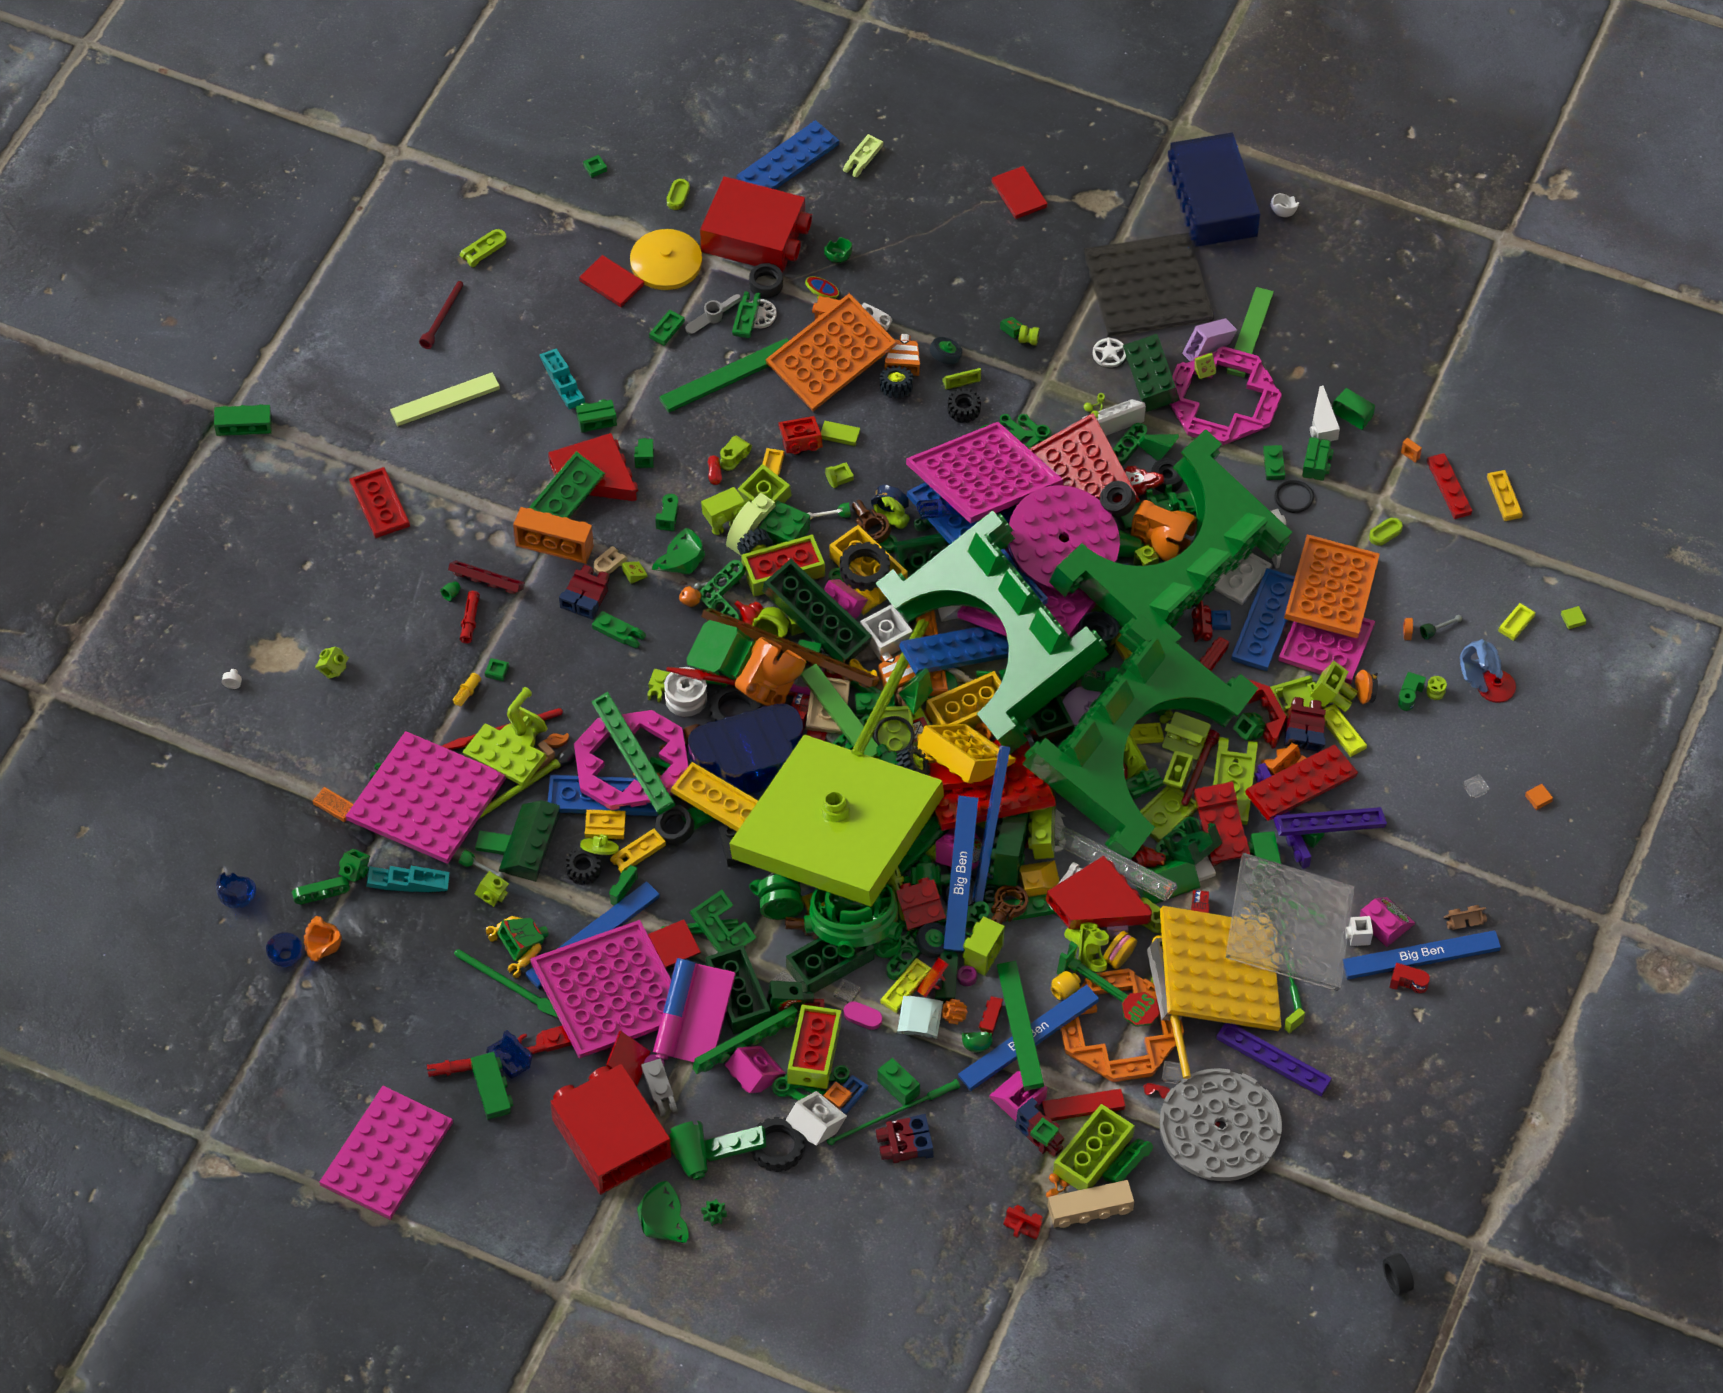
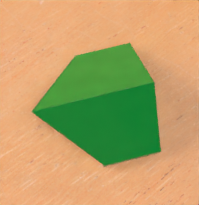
M1179 434L1143 435L1138 441V446L1158 461L1164 457L1178 440Z
M927 668L923 669L910 679L898 693L913 715L933 691L929 670Z

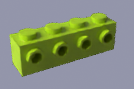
M1050 787V790L1055 798L1056 803L1055 791ZM1056 806L1029 812L1030 819H1032V822H1029V833L1032 834V837L1028 838L1029 849H1033L1035 859L1054 858Z

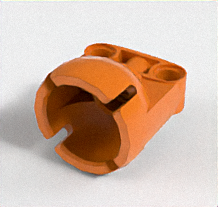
M1144 500L1133 516L1131 535L1140 538L1144 546L1149 544L1163 561H1168L1181 554L1191 545L1192 541L1184 536L1185 534L1189 536L1195 534L1197 518L1185 511L1171 512L1156 506L1151 501Z
M760 637L752 648L751 657L742 674L736 679L735 687L759 703L773 708H781L785 704L786 696L794 681L803 672L806 660L793 651L786 650L778 661L777 657L782 646L772 640Z

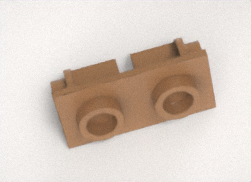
M1479 905L1467 907V911L1461 912L1460 909L1448 911L1449 914L1444 916V919L1449 918V921L1446 922L1447 928L1452 930L1465 928V920L1467 919L1469 927L1484 924V922H1487L1486 914H1482V911L1486 907L1480 908Z

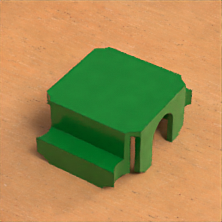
M709 620L703 624L687 657V665L718 676L720 674L718 671H720L731 680L737 679L742 674L751 657L755 641H750L751 638L737 627Z

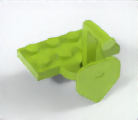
M527 687L522 689L508 708L507 716L510 724L498 730L485 723L463 751L465 757L493 768L505 775L506 778L524 787L547 758L545 753L533 747L537 734L546 732L548 729L543 719L538 715L520 707L528 697L532 696L531 690Z

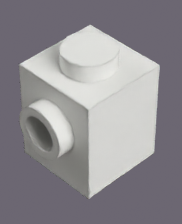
M1370 916L1350 917L1349 926L1345 928L1346 939H1350V946L1371 944L1373 930Z

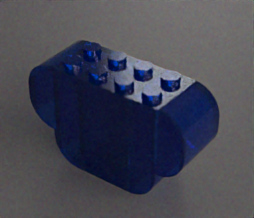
M780 703L763 706L760 709L750 712L746 711L736 716L726 717L722 720L698 726L691 731L688 737L689 765L692 762L748 795L766 790L803 737L802 719L794 707Z

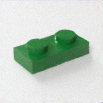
M669 309L649 333V338L665 346L685 322V317Z
M1282 445L1263 446L1266 480H1285Z
M630 865L627 870L621 873L619 882L611 887L609 895L612 905L615 906L623 900L637 880L638 873L636 867Z

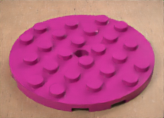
M1063 485L1038 489L1027 495L1017 505L1010 518L1009 525L1014 530L1011 534L1015 538L1008 544L1010 555L1018 569L1040 587L1057 590L1049 583L1056 566L1081 543L1099 556L1116 562L1120 547L1117 524L1112 514L1103 508L1100 500L1084 490ZM1061 534L1069 538L1068 542H1061L1059 536Z

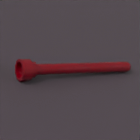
M462 281L456 283L430 330L419 339V344L423 348L431 349L434 345V336L463 287Z
M1209 730L1205 745L1181 801L1183 806H1188L1210 750L1219 741L1220 734L1215 730Z

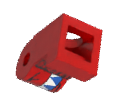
M795 693L791 709L787 714V727L804 730L810 695ZM792 719L800 720L801 723H795Z
M1193 890L1192 911L1209 913V891Z
M1396 962L1390 988L1397 990L1398 986L1411 988L1416 993H1424L1428 989L1430 977L1423 970Z

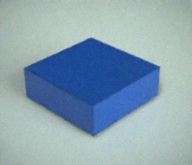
M1230 610L1211 611L1212 630H1231Z

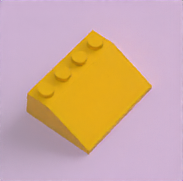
M963 723L924 726L918 747L924 750L926 755L935 758L937 763L949 768L951 773L959 775L964 782H980L995 774L999 747L969 725ZM1010 754L1007 767L1016 761V758Z

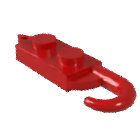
M563 1026L541 1031L536 1037V1045L522 1046L521 1042L527 1037V1034L520 1035L516 1040L517 1050L525 1055H532L543 1051L548 1052L572 1045Z

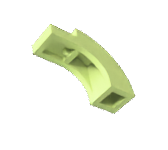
M762 493L751 503L748 501L730 527L726 546L741 556L737 549V543L740 542L739 539L741 537L744 538L743 535L745 533L748 535L751 530L754 532L760 522L775 507V502Z

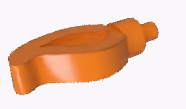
M553 733L544 741L551 748H559L568 742L569 734Z

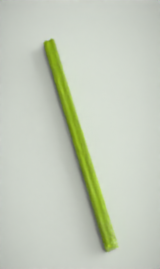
M925 619L919 620L910 639L923 637L929 622L925 621ZM903 652L851 751L852 754L860 756L865 751L874 730L879 724V720L905 673L909 663Z

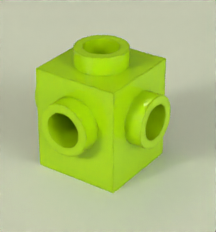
M336 646L326 648L320 653V659L315 668L328 679L337 677L345 670L349 657L344 654L342 649Z
M489 871L480 882L474 894L494 907L498 901L502 902L507 896L508 892L505 890L509 883Z

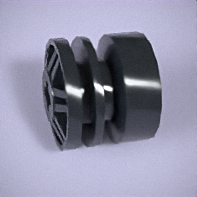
M1094 611L1087 613L1080 621L1078 632L1086 626L1091 632L1093 630L1097 632L1107 645L1104 649L1109 654L1100 662L1106 661L1111 658L1119 634V624L1115 618L1105 612Z

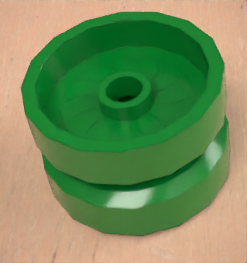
M776 874L764 878L758 884L760 911L764 917L773 920H783L786 917H794L803 910L800 882Z

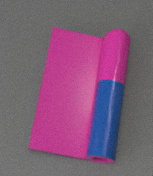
M680 958L676 959L653 1052L657 1053L656 1057L668 1060L669 1056L694 1062L695 1058L718 1046L736 975L735 972L697 964Z

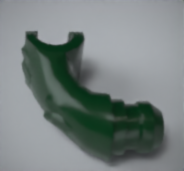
M917 518L914 521V528L917 531H926L934 527L927 518L923 520Z

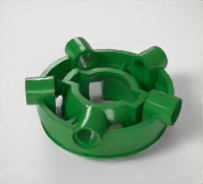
M888 884L885 885L871 907L817 888L811 897L810 915L804 916L806 933L815 932L825 942L838 946L837 953L845 958L852 957L856 947L872 945L884 938L898 940L902 932V924L898 922L896 896ZM850 907H861V908H864V909L857 910V911H846V910H844V909L850 908ZM839 913H840V922L837 921V919H836V916H838Z

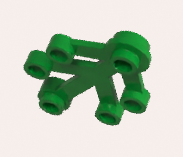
M1008 414L1000 416V424L1004 427H1010L1012 430L1008 431L1020 442L1025 438H1031L1024 444L1028 449L1052 436L1048 426H1038L1026 414L1019 415L1018 424ZM1027 426L1031 430H1024L1022 427Z
M844 1065L835 1067L833 1073L830 1074L829 1082L845 1083L849 1079V1069ZM787 1074L785 1077L777 1078L772 1084V1090L775 1095L779 1097L790 1096L797 1101L808 1096L795 1090L798 1088H802L811 1094L817 1091L822 1096L827 1092L817 1087L787 1083ZM843 1074L845 1077L841 1078L838 1075ZM784 1086L786 1089L781 1090L779 1087Z

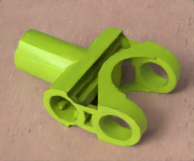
M1091 922L1082 923L1080 929L1067 928L1065 930V938L1078 945V960L1083 965H1086L1087 968L1094 972H1102L1107 969V962L1101 953V946L1109 943V935L1105 931L1100 930L1097 924ZM1096 953H1099V959H1096Z

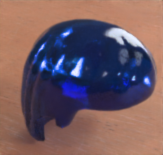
M223 872L216 880L215 887L218 898L222 904L229 908L237 909L247 906L255 897L256 885L248 877L237 876L235 873L226 876L225 872Z

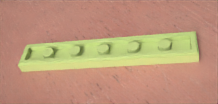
M492 372L392 408L390 412L398 427L500 389V386Z

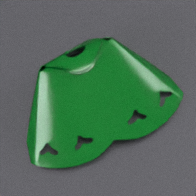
M688 528L681 531L669 544L667 554L655 561L652 570L692 574L705 556L704 548L698 535Z
M668 1181L656 1184L645 1194L637 1207L638 1218L646 1237L686 1243L689 1235L687 1224L680 1216L681 1205L679 1198ZM664 1187H666V1191H668L670 1194L663 1193ZM672 1201H673V1204H672V1205H673L674 1209H672V1208L669 1206Z

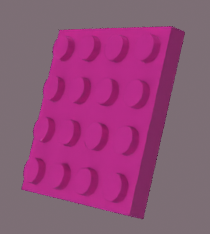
M1363 617L1358 639L1293 622L1278 661L1321 675L1334 660L1349 671L1345 682L1351 684L1375 626V621Z

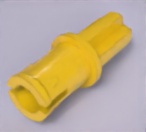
M470 674L467 681L461 684L460 690L453 698L455 705L462 706L467 698L473 695V690L481 681V677L478 674Z

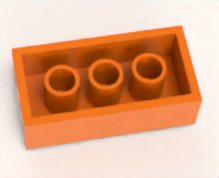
M520 507L513 524L515 546L584 564H587L594 547L592 525L586 522H578L567 517H559L551 513L535 511L532 508Z

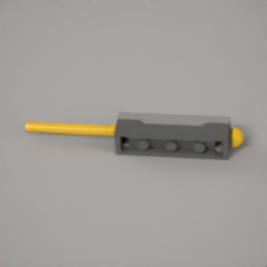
M1158 935L1153 938L1147 953L1161 1020H1170L1172 1023L1183 1079H1189L1191 1074L1180 1026V1020L1183 1016L1168 1014L1162 936Z

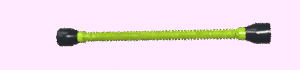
M569 747L562 750L550 764L536 772L525 787L518 784L489 803L480 818L554 769L574 762L576 760L574 752Z

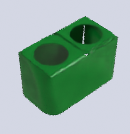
M1346 388L1333 401L1332 410L1334 414L1362 430L1372 419L1375 405Z

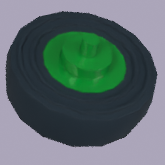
M937 337L930 345V353L936 360L942 363L955 364L962 356V348L956 341L950 338Z
M931 922L923 925L918 930L916 945L923 955L931 958L941 957V953L945 951L943 950L945 927Z

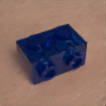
M508 1030L503 1032L502 1039L487 1047L486 1053L494 1052L496 1058L500 1057L502 1070L511 1079L531 1067V1052L529 1049L524 1048L517 1037Z

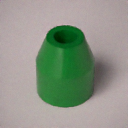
M456 581L448 583L441 588V595L447 601H451L458 595L461 586Z

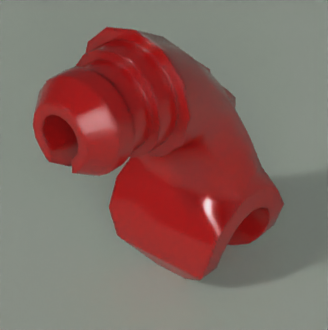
M713 455L708 458V479L711 484L718 485L722 480L720 459Z

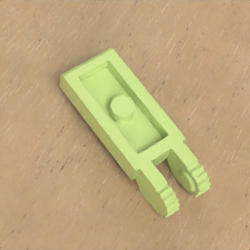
M868 134L850 155L843 171L849 172L853 164H856L857 166L853 170L852 176L857 178L863 168L865 169L883 147V141Z

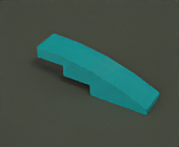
M553 349L539 354L550 379L567 408L572 409L585 403V398L578 389L577 382L571 375L569 366L558 350Z
M412 865L410 869L395 866L383 869L369 866L366 887L408 892L447 891L450 872Z

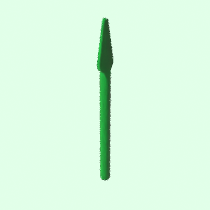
M459 949L455 950L454 955L533 1002L540 1011L558 1018L549 999L538 997Z

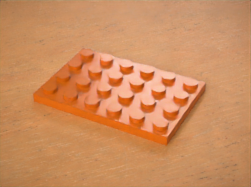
M849 293L766 359V363L813 412L894 348L897 343Z
M1307 534L1284 619L1358 639L1380 554Z

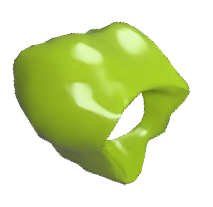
M766 607L754 619L753 626L784 638L790 627V622L781 609Z

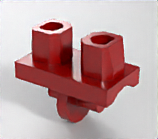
M1016 1205L1014 1208L1009 1207L1006 1211L1003 1225L1015 1230L1013 1236L1016 1238L1022 1233L1037 1240L1043 1223V1217L1037 1213L1029 1216L1025 1214L1026 1210L1024 1207Z

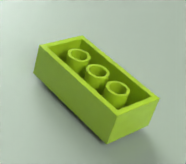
M1101 1104L1054 1161L1053 1173L1078 1190L1092 1188L1133 1138L1135 1125Z

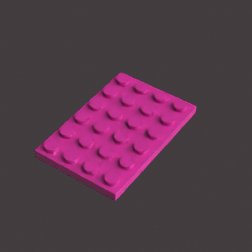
M382 1086L319 1181L320 1186L391 1220L450 1129L453 1119Z

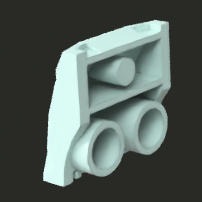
M903 996L897 1033L901 1034L903 1032L906 1035L916 1034L937 1039L943 1001Z

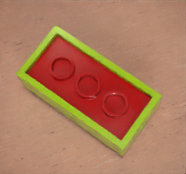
M813 534L741 555V563L746 569L744 575L753 597L764 594L762 592L764 582L790 559L813 580L825 577V563Z
M801 1005L787 1069V1083L828 1089L841 1027V1010Z

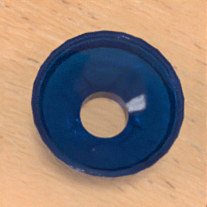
M278 933L267 942V957L277 966H291L302 955V943L292 933ZM289 951L291 956L287 959H282L280 953Z

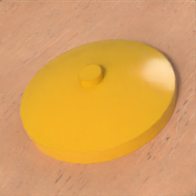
M660 229L645 234L634 244L630 254V265L633 274L643 280L644 285L658 290H673L689 284L697 277L702 267V252L698 243L690 235L678 230Z

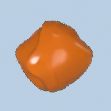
M688 586L681 591L679 600L684 605L694 607L700 603L701 593L697 589L695 590Z

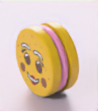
M1126 931L1120 932L1107 948L1103 958L1114 969H1119L1134 951L1137 939L1131 937Z

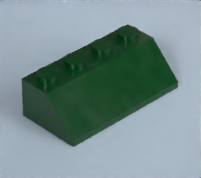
M940 533L893 542L896 561L908 571V577L950 545Z
M543 800L522 804L499 867V872L537 881L559 819L560 805Z

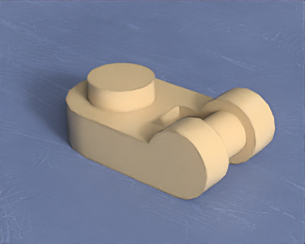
M612 546L594 561V571L596 574H599L601 571L610 574L616 568L622 566V563L627 561V557L624 554H619L618 549Z

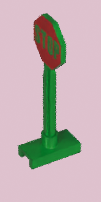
M1073 941L1069 944L1068 954L1066 955L1063 952L1060 954L1057 968L1058 975L1072 969L1085 976L1122 1002L1124 1019L1135 1027L1151 1025L1159 1016L1157 999L1146 992L1130 993L1127 995L1084 966L1076 958L1078 945Z

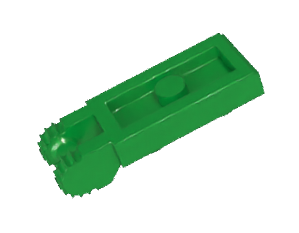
M744 292L733 326V336L751 338L761 300L760 293H756L753 303H749L750 293Z
M603 611L592 623L594 630L634 648H638L640 642L632 636L641 640L646 637L644 631L637 627L634 628V626Z
M1136 1139L1102 1174L1105 1181L1110 1183L1124 1181L1126 1176L1138 1165L1144 1156L1150 1154L1153 1149L1152 1143L1149 1141L1144 1142L1143 1139Z

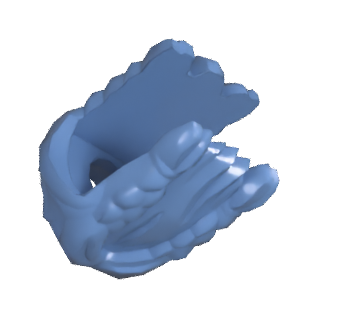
M1483 639L1474 641L1467 645L1460 654V665L1465 681L1471 683L1473 688H1478L1481 692L1488 691L1483 677L1484 672L1490 671V673L1495 674L1500 679L1503 676L1501 660L1493 644ZM1477 652L1479 659L1472 660V654Z

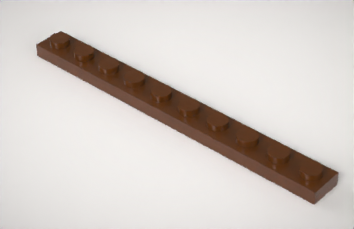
M712 608L703 610L701 617L707 619L706 622L712 620L737 627L755 640H758L760 637L772 640L782 646L780 653L791 650L808 661L809 665L817 664L818 667L825 668V671L828 673H838L845 680L859 682V685L862 687L870 688L878 684L879 677Z

